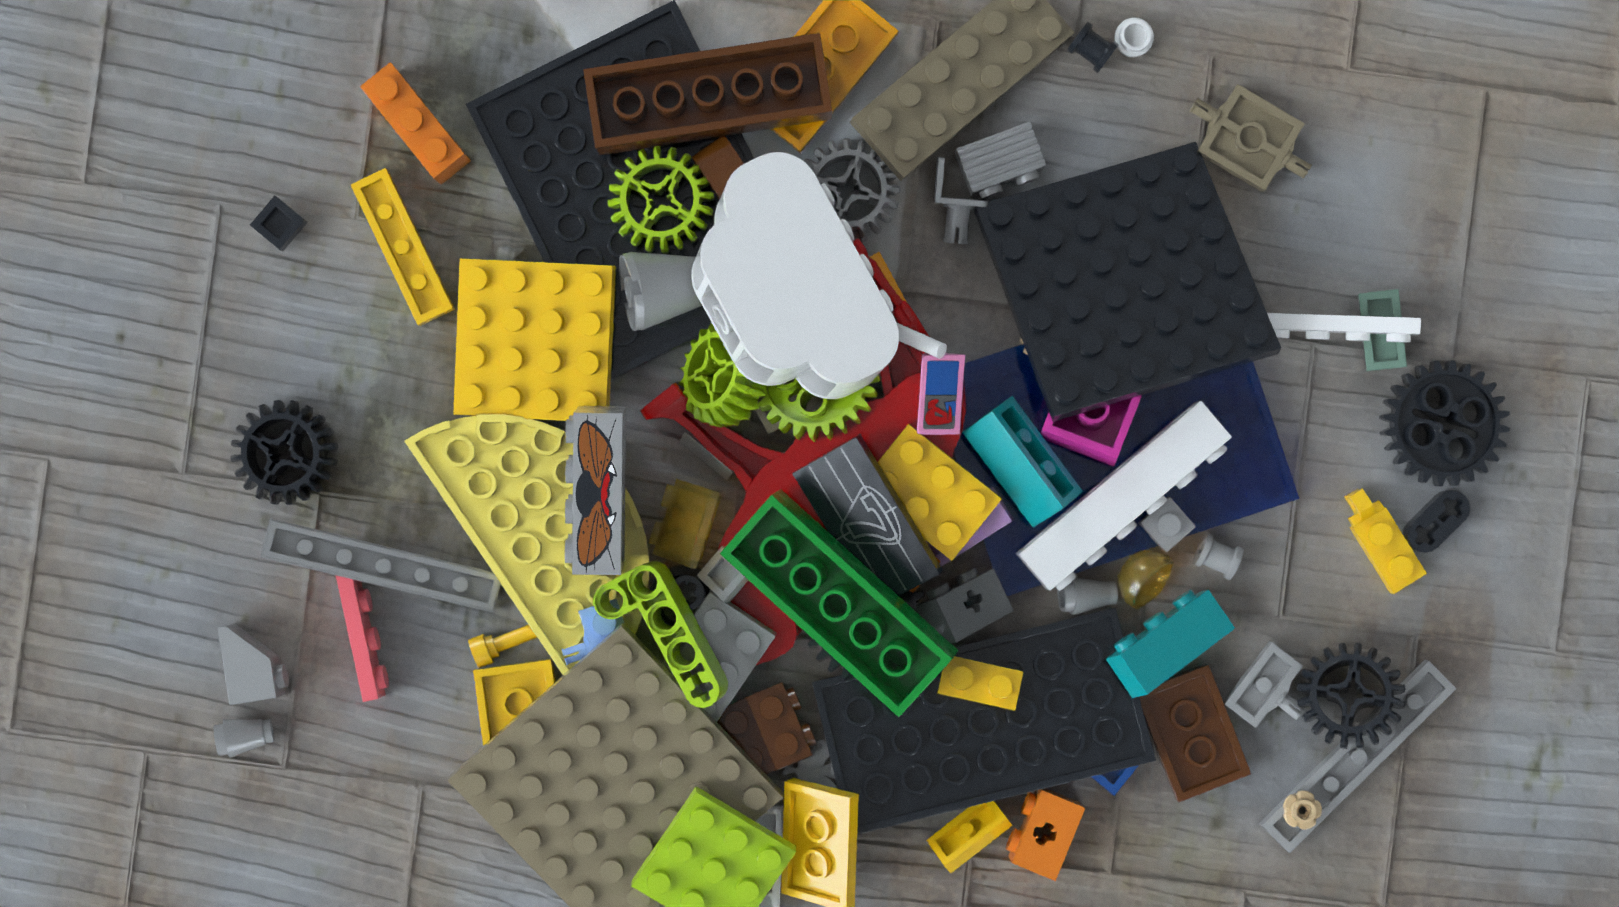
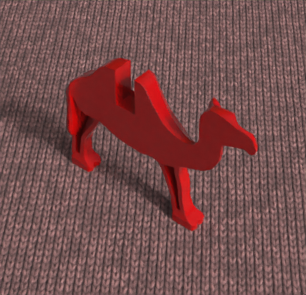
M858 238L854 240L853 244L859 255L864 254L872 265L874 272L872 278L878 289H883L890 297L893 304L892 314L896 322L929 336L911 306L900 298L889 284L876 261L868 256L865 246ZM899 341L894 357L880 372L884 397L867 402L871 408L870 412L860 409L856 412L861 421L860 424H856L849 419L845 422L848 433L844 434L837 426L833 428V438L831 440L827 438L823 431H819L816 442L810 439L808 431H806L800 440L795 439L785 452L762 447L729 427H715L695 419L694 415L686 410L688 398L683 394L684 389L678 384L679 382H675L644 406L640 412L645 420L667 418L678 422L691 432L707 451L730 470L734 471L746 490L744 503L727 528L718 550L721 546L726 547L765 501L780 489L826 530L792 473L861 434L878 462L908 424L917 430L922 355L925 352ZM965 383L963 384L960 434L924 435L951 458L963 431L967 411ZM749 580L730 601L776 632L775 638L756 665L771 661L787 653L794 646L798 634L803 630Z

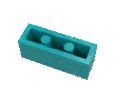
M1013 396L962 432L1032 527L1037 526L1062 510L1083 492Z
M1192 589L1186 591L1172 601L1175 608L1166 615L1163 611H1160L1143 623L1146 629L1139 635L1135 636L1134 633H1130L1113 645L1117 651L1106 658V660L1132 698L1148 695L1235 629L1209 589L1195 594Z

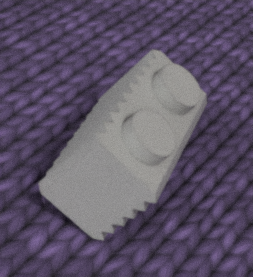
M1030 122L959 147L954 153L970 197L980 194L981 200L1003 192L1002 185L1016 180L1017 185L1021 186L1039 179L1038 172L1042 171L1046 166Z

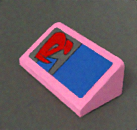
M927 353L922 355L917 434H960L966 355L945 353L940 359Z

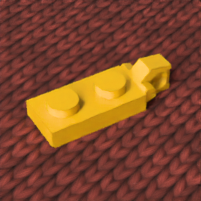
M1357 488L1344 496L1354 512V515L1348 518L1351 524L1349 528L1391 594L1397 593L1427 574L1391 514L1379 500L1372 503L1362 488Z

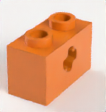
M1047 788L1036 790L1034 793L1028 792L1021 807L1020 813L1025 815L1020 829L1013 828L1006 844V850L1010 851L1008 857L1011 863L1056 881L1085 811L1082 803ZM1045 823H1048L1047 826L1052 833L1050 836L1043 834L1041 839H1038L1039 837L1034 831L1035 827L1042 828Z

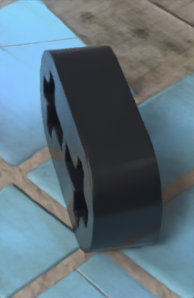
M1454 490L1441 491L1436 494L1403 529V535L1412 550L1427 553L1437 549L1469 516V500L1464 494ZM1456 500L1457 504L1454 507L1457 512L1456 516L1445 515L1440 520L1438 517L1446 509L1443 501ZM1433 523L1435 526L1427 533L1430 541L1428 543H1416L1415 539L1418 537V533L1415 529L1417 527L1427 528Z

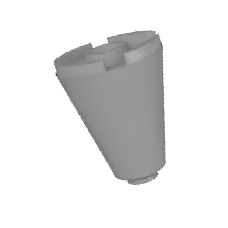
M638 252L624 253L619 257L621 291L625 290L627 299L624 307L628 322L633 331L645 330L702 306L694 291L691 279L692 266L696 257Z

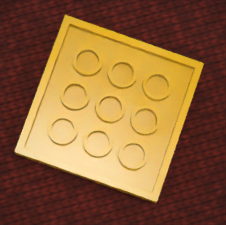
M460 258L453 414L471 416L505 414L521 416L524 419L566 421V419H569V415H573L578 406H610L616 266Z

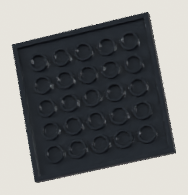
M1196 142L989 201L987 207L975 206L974 213L1053 422L1279 354L1281 345L1201 153L1197 152L1199 148Z

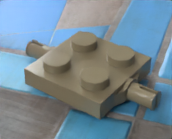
M1239 84L1234 87L1227 101L1218 109L1197 97L1189 110L1190 113L1192 112L1209 122L1206 136L1197 152L1201 153L1202 157L1260 192H1264L1267 189L1274 175L1283 167L1303 179L1312 164L1292 154L1295 139L1305 123Z

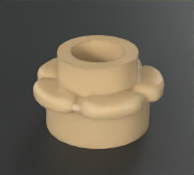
M1300 790L1297 793L1290 794L1283 803L1285 821L1290 826H1298L1302 830L1315 826L1316 819L1322 814L1321 803L1315 800L1314 795L1309 791ZM1300 807L1306 808L1304 814L1299 813Z

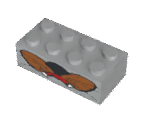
M578 406L573 415H569V419H566V443H573V455H569V458L566 459L565 481L566 483H573V494H569L565 502V523L573 524L572 534H568V539L565 540V563H572V575H621L625 562L626 407Z

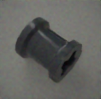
M1087 22L1070 44L1067 51L1071 54L1074 52L1080 54L1094 65L1093 70L1098 73L1119 44L1115 41L1112 43L1106 41L1092 30L1093 25Z

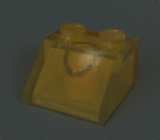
M677 478L675 485L667 484L661 506L667 508L663 523L655 522L649 540L650 544L655 545L653 554L693 569L700 567L723 492Z

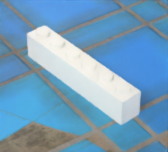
M1202 401L1194 402L1015 554L1046 590L1051 591L1054 587L1058 591L1064 589L1077 577L1073 572L1084 562L1090 566L1107 552L1104 545L1114 536L1121 540L1136 528L1137 524L1133 520L1145 510L1150 515L1159 509L1167 501L1164 494L1176 485L1178 489H1181L1198 475L1194 469L1204 460L1211 464L1227 451V447L1224 444L1232 436Z

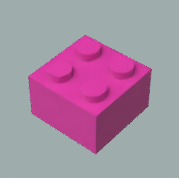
M1142 395L1054 422L1051 419L1050 413H1048L1041 435L1048 442L1115 466Z

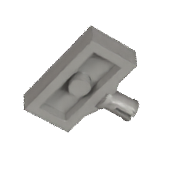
M1269 641L1224 699L1223 703L1255 728L1266 714L1277 706L1296 720L1301 715L1292 709L1289 704L1302 713L1305 707H1299L1297 701L1287 693L1289 692L1292 680L1303 665Z

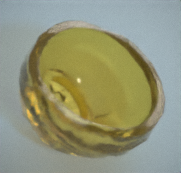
M1148 549L1135 552L1125 561L1118 575V587L1126 604L1135 609H1140L1161 593L1173 570L1174 561L1171 556Z

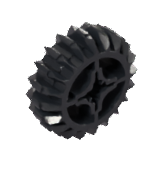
M275 400L273 412L268 405L261 404L259 405L261 418L254 413L246 415V419L251 425L250 428L244 425L236 427L238 433L244 435L243 440H232L231 446L241 448V455L234 454L230 459L231 462H242L243 467L235 471L236 477L249 476L243 485L245 490L254 489L258 485L255 495L257 499L263 500L270 492L269 499L271 504L278 505L282 497H284L287 505H294L296 493L302 501L310 499L308 486L315 492L323 490L322 484L317 480L319 477L325 480L332 479L333 475L324 468L325 465H337L338 460L327 457L328 451L337 450L338 444L326 443L325 439L332 436L334 430L333 428L319 429L326 420L323 415L315 416L310 420L313 414V407L306 405L299 412L298 401L291 400L287 408H285L282 400ZM284 420L294 422L291 429H286L282 436L277 439L263 434L268 427ZM304 430L312 441V461L302 450V441L305 437L302 434ZM272 445H289L290 448L288 450L291 451V456L297 460H280L279 457L281 455L278 454V449ZM257 447L261 448L267 456V463L264 468L266 471L265 475L257 462ZM291 466L306 471V474L294 483L288 485L275 483L278 476L284 475L285 471Z
M1340 643V655L1334 657L1329 647L1325 648L1323 652L1327 662L1323 663L1318 657L1313 656L1311 663L1317 671L1302 670V676L1311 681V683H1299L1297 685L1298 692L1309 694V697L1297 700L1299 707H1311V710L1302 715L1303 721L1306 723L1317 719L1318 722L1312 727L1311 731L1314 735H1318L1324 728L1327 729L1328 732L1325 736V743L1327 744L1333 742L1335 735L1341 736V749H1347L1348 738H1355L1357 749H1363L1364 741L1362 737L1368 735L1373 745H1377L1379 737L1375 731L1379 729L1384 735L1390 736L1392 729L1386 723V720L1397 724L1401 721V716L1392 711V708L1404 709L1406 705L1405 700L1394 698V695L1405 692V685L1391 683L1400 677V671L1398 669L1387 673L1384 671L1391 663L1389 657L1382 658L1378 664L1374 662L1378 652L1376 648H1371L1367 657L1361 656V643L1355 644L1354 654H1347L1345 643ZM1349 666L1347 677L1343 682L1328 684V686L1320 685L1323 679L1333 670ZM1361 668L1368 670L1376 676L1384 689L1385 695L1376 694V691L1366 689L1360 681ZM1355 678L1357 695L1362 694L1363 697L1362 699H1355L1354 705H1351L1350 714H1347L1348 709L1345 697L1340 698L1339 695L1340 693L1345 694L1348 692L1352 679ZM1317 697L1327 698V701L1334 702L1340 706L1342 710L1341 725L1333 722L1323 713ZM1374 706L1383 707L1375 719L1367 724L1353 727L1355 715L1360 709L1374 708Z

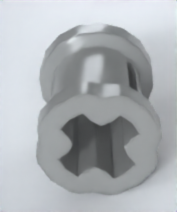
M1206 533L1196 550L1193 565L1200 567L1203 564L1223 573V578L1231 580L1241 563L1244 549L1239 546L1235 548L1226 546L1213 540V535Z

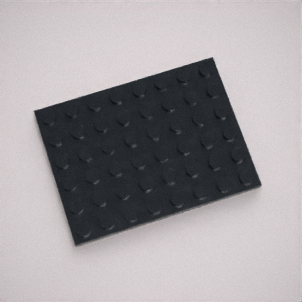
M675 0L466 103L544 262L616 266L611 381L690 342L692 339L698 338L700 329H708L711 323L706 311L701 306L645 330L633 331L631 329L624 303H627L625 290L621 291L619 257L628 252H650L645 250L647 240L645 238L637 247L631 244L634 231L627 236H621L619 230L626 221L620 223L612 222L611 216L621 211V208H609L608 200L620 198V195L614 194L609 190L610 184H623V181L615 176V171L619 169L628 175L631 170L627 167L625 159L631 158L637 166L642 163L638 155V151L642 149L599 155L594 143L583 69L700 51ZM742 133L725 136L744 164L754 159ZM720 137L659 147L662 151V158L666 159L669 149L671 147L676 148V161L679 162L685 153L693 156ZM654 147L643 149L647 154L648 160L654 159ZM692 158L690 164L687 167L688 169L695 165ZM651 171L643 175L639 180H644L650 184H658L664 180L666 175H670L672 171ZM699 174L696 179L702 178L703 175ZM682 177L675 197L679 203L683 204V207L691 211L694 199L693 189L689 182ZM710 186L701 189V192H713ZM632 190L629 207L633 219L639 224L644 217L643 212L647 204L646 200L639 193ZM669 191L664 192L661 196L648 192L655 202V205L652 206L654 210L655 208L658 209L661 204L674 208L671 201L667 198V195L670 194ZM715 193L714 200L702 202V205L713 209L712 216H699V219L707 224V229L703 231L694 225L691 230L696 234L697 241L693 243L686 234L680 237L684 244V249L682 250L677 249L674 240L668 241L669 252L666 255L697 256L706 234L714 226L715 210L719 202ZM664 216L659 219L656 225L653 224L650 230H670L680 225L683 220L673 216ZM655 242L652 254H663L660 242Z

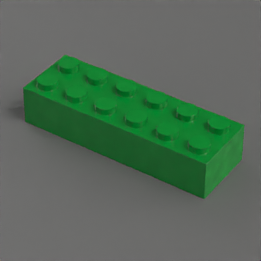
M781 489L773 493L720 553L898 717L903 714L949 664L958 651Z

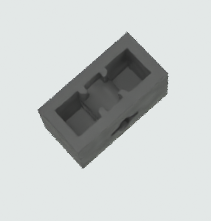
M976 567L956 576L955 579L958 584L949 587L948 583H944L927 591L926 594L929 599L915 606L919 615L951 644L962 640L1014 611L994 568L979 573Z

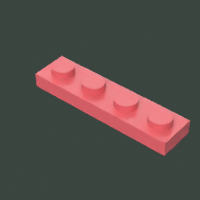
M336 576L362 701L379 699L386 695L385 688L389 687V678L386 667L379 665L376 650L381 649V642L377 628L371 627L368 612H371L373 609L370 592L367 588L363 589L361 581Z

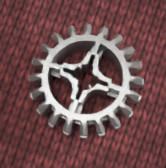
M850 138L843 139V150H837L834 140L828 141L830 154L826 155L821 148L817 147L814 150V154L819 162L815 163L808 158L804 162L812 169L819 183L826 184L837 203L835 212L839 219H846L849 209L854 205L872 204L876 206L866 217L848 222L852 232L858 231L861 241H867L868 235L865 228L869 226L878 235L882 229L876 220L879 218L885 223H890L892 220V216L884 209L898 208L899 202L888 198V195H897L901 191L898 185H888V182L895 180L897 176L892 171L886 173L883 171L888 166L882 159L879 162L875 160L878 155L873 149H871L869 154L863 153L866 144L865 140H859L857 150L850 149ZM850 161V165L843 176L838 178L829 176L824 178L820 176L832 164ZM862 165L866 166L875 175L879 183L880 194L871 192L872 189L861 184L859 173ZM854 173L853 190H858L859 193L858 195L851 194L849 200H846L844 209H841L843 198H841L842 192L837 193L836 188H844L846 183L849 182L851 174Z

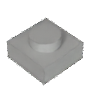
M1167 497V501L1159 509L1150 515H1146L1138 522L1163 552L1166 553L1196 527L1171 497Z
M721 546L697 576L722 602L730 603L747 583L748 579L720 555L721 551L725 548V546Z

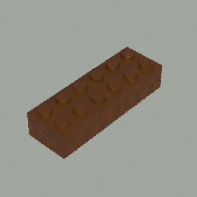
M820 33L583 69L594 143L599 155L832 119V106Z

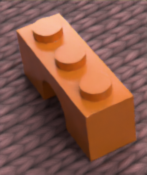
M391 62L360 86L438 183L442 185L471 162L470 158Z

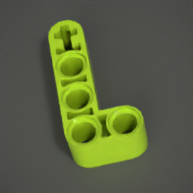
M658 561L642 564L596 590L593 597V605L596 612L605 619L613 620L637 608L639 609L690 704L698 708H706L725 695L728 690L726 674L673 575L665 564ZM645 571H650L655 575L657 579L655 591H651L644 586L642 576ZM611 589L618 591L622 595L623 605L621 609L611 605L609 601ZM663 606L669 607L675 612L676 623L674 626L667 625L662 620L661 610ZM682 642H687L694 648L695 658L693 661H688L682 657L680 653ZM702 664L704 669L692 675L690 671ZM710 681L713 689L703 692L700 689V685Z

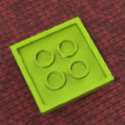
M696 786L633 877L631 887L665 907H758L795 855L796 845Z

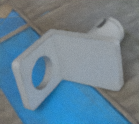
M937 156L933 201L935 203H943V207H947L943 242L954 243L955 229L958 227L957 243L968 244L970 209H974L975 206L987 207L988 201L984 199L941 196L945 158Z

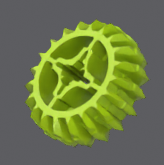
M655 146L653 149L654 159L648 160L646 152L642 149L638 151L642 163L637 166L631 158L625 159L627 167L631 170L628 175L619 169L615 171V176L623 181V184L609 185L610 192L620 195V198L608 200V206L613 209L621 208V211L611 216V220L613 223L626 221L620 228L619 233L624 237L634 231L635 233L631 239L633 246L637 247L645 238L647 239L645 244L647 252L651 253L654 250L655 242L657 241L660 242L661 252L667 254L669 252L668 241L674 240L677 249L682 250L684 249V244L680 237L686 234L693 243L697 241L696 234L691 230L694 225L703 231L707 229V224L699 219V216L713 215V209L702 205V202L714 200V193L709 191L701 192V189L708 187L710 184L706 177L696 179L702 172L699 165L695 164L690 169L687 168L691 162V155L685 153L680 161L677 162L676 148L671 147L669 149L666 159L662 158L661 148ZM651 171H672L670 175H666L664 180L658 184H650L644 180H639L643 175ZM682 177L689 182L693 189L694 199L691 211L683 207V204L679 203L675 197ZM632 190L639 193L646 200L647 204L643 212L644 217L639 224L633 219L629 207ZM669 191L670 194L667 195V198L671 201L674 208L661 204L658 209L655 208L654 210L652 206L655 205V202L648 192L661 196L664 192ZM664 216H673L683 220L680 225L670 230H650L653 224L656 225L659 219Z
M711 322L708 329H700L699 339L691 340V351L684 353L687 360L685 366L679 368L684 372V376L678 384L684 387L683 394L688 398L686 410L691 412L695 419L720 428L722 426H738L741 420H749L751 410L759 409V397L766 396L763 390L764 385L757 384L740 373Z

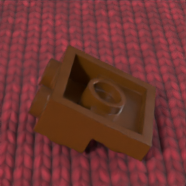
M784 682L728 705L717 721L765 774L812 756L811 747L817 745L809 723L801 725L796 710L801 709L802 706L794 687L786 689Z

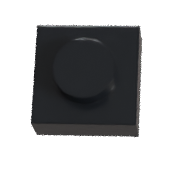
M274 195L250 226L280 251H284L308 222L279 197Z

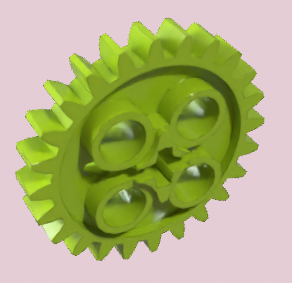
M877 375L869 384L879 382L880 376ZM795 378L793 382L786 385H764L763 390L766 396H760L763 399L758 404L762 412L770 410L766 418L771 424L780 421L778 428L782 433H787L793 427V435L796 439L800 440L805 431H808L810 439L816 442L819 431H823L827 438L831 440L833 438V428L837 426L844 434L848 433L845 422L849 419L856 424H860L861 421L856 412L859 409L870 412L871 408L865 401V398L877 397L878 393L868 384L864 388L843 398H823L822 406L818 410L808 412L806 411L808 401L817 396L806 391ZM797 395L796 400L790 402L791 396Z

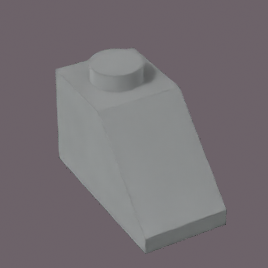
M236 624L217 627L229 705L272 699L285 695L284 687L289 685V675L286 665L280 662V656Z

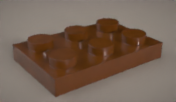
M1203 664L1172 676L1148 695L1139 697L1147 728L1178 803L1251 775L1208 664Z

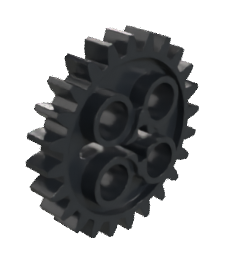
M1439 360L1432 361L1429 365V372L1423 365L1415 367L1416 378L1409 373L1401 375L1405 387L1400 385H1392L1390 387L1397 397L1396 399L1383 400V404L1391 409V413L1380 415L1379 419L1389 422L1390 428L1382 430L1380 435L1391 436L1392 442L1387 444L1384 449L1385 451L1397 450L1398 455L1393 460L1394 465L1404 462L1408 463L1404 471L1406 476L1413 475L1419 471L1418 482L1427 483L1432 476L1434 486H1443L1446 478L1450 486H1459L1460 475L1466 482L1475 481L1473 469L1480 474L1487 473L1488 468L1484 461H1499L1498 456L1492 450L1507 446L1498 436L1499 433L1510 431L1509 427L1500 424V419L1509 416L1510 412L1498 411L1497 405L1505 400V396L1493 397L1491 395L1497 384L1492 382L1483 385L1484 371L1476 372L1470 376L1471 364H1463L1457 371L1455 360L1446 361L1443 369ZM1430 388H1434L1440 394V403L1435 409L1431 408L1426 401V393ZM1467 402L1472 403L1477 412L1476 418L1471 423L1463 417V407ZM1413 409H1418L1420 412L1433 418L1446 417L1445 421L1447 423L1476 432V437L1472 438L1456 429L1443 430L1444 426L1441 423L1414 416L1412 411ZM1417 424L1423 426L1427 434L1426 440L1422 445L1415 443L1412 437V431ZM1454 438L1458 439L1463 447L1462 454L1458 459L1453 458L1449 453V444Z

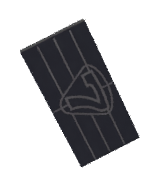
M861 434L792 473L826 530L898 596L934 578L943 571Z

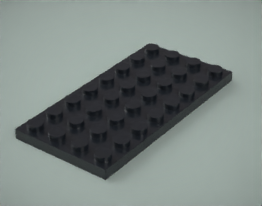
M1116 607L955 647L958 650L955 657L1023 671L1015 711L937 694L942 671L900 717L894 714L863 684H859L852 674L846 681L843 680L842 675L812 682L837 788L859 794L857 834L1156 761L1140 698H1132L1106 660V658L1117 651L1113 645L1123 638Z

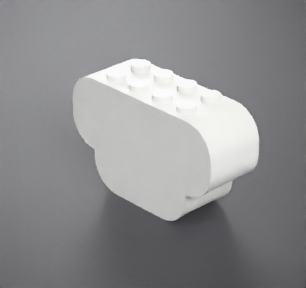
M782 152L761 155L741 165L732 173L716 207L714 226L706 234L694 260L691 272L692 285L732 361L740 373L747 379L757 384L775 386L796 378L806 391L817 397L839 399L867 386L888 365L898 348L899 330L892 314L893 304L891 299L883 289H878L872 278L874 272L870 261L864 254L859 255L852 242L854 235L850 225L845 219H839L833 208L834 198L826 184L819 183L812 169L803 160Z

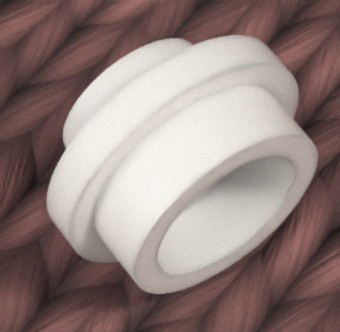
M1129 18L1117 27L1114 41L1119 44L1117 49L1122 54L1128 57H1139L1151 48L1154 41V33L1151 26L1145 20Z

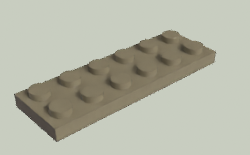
M992 0L858 112L849 123L897 178L902 181L1068 41L1075 32L1047 0Z

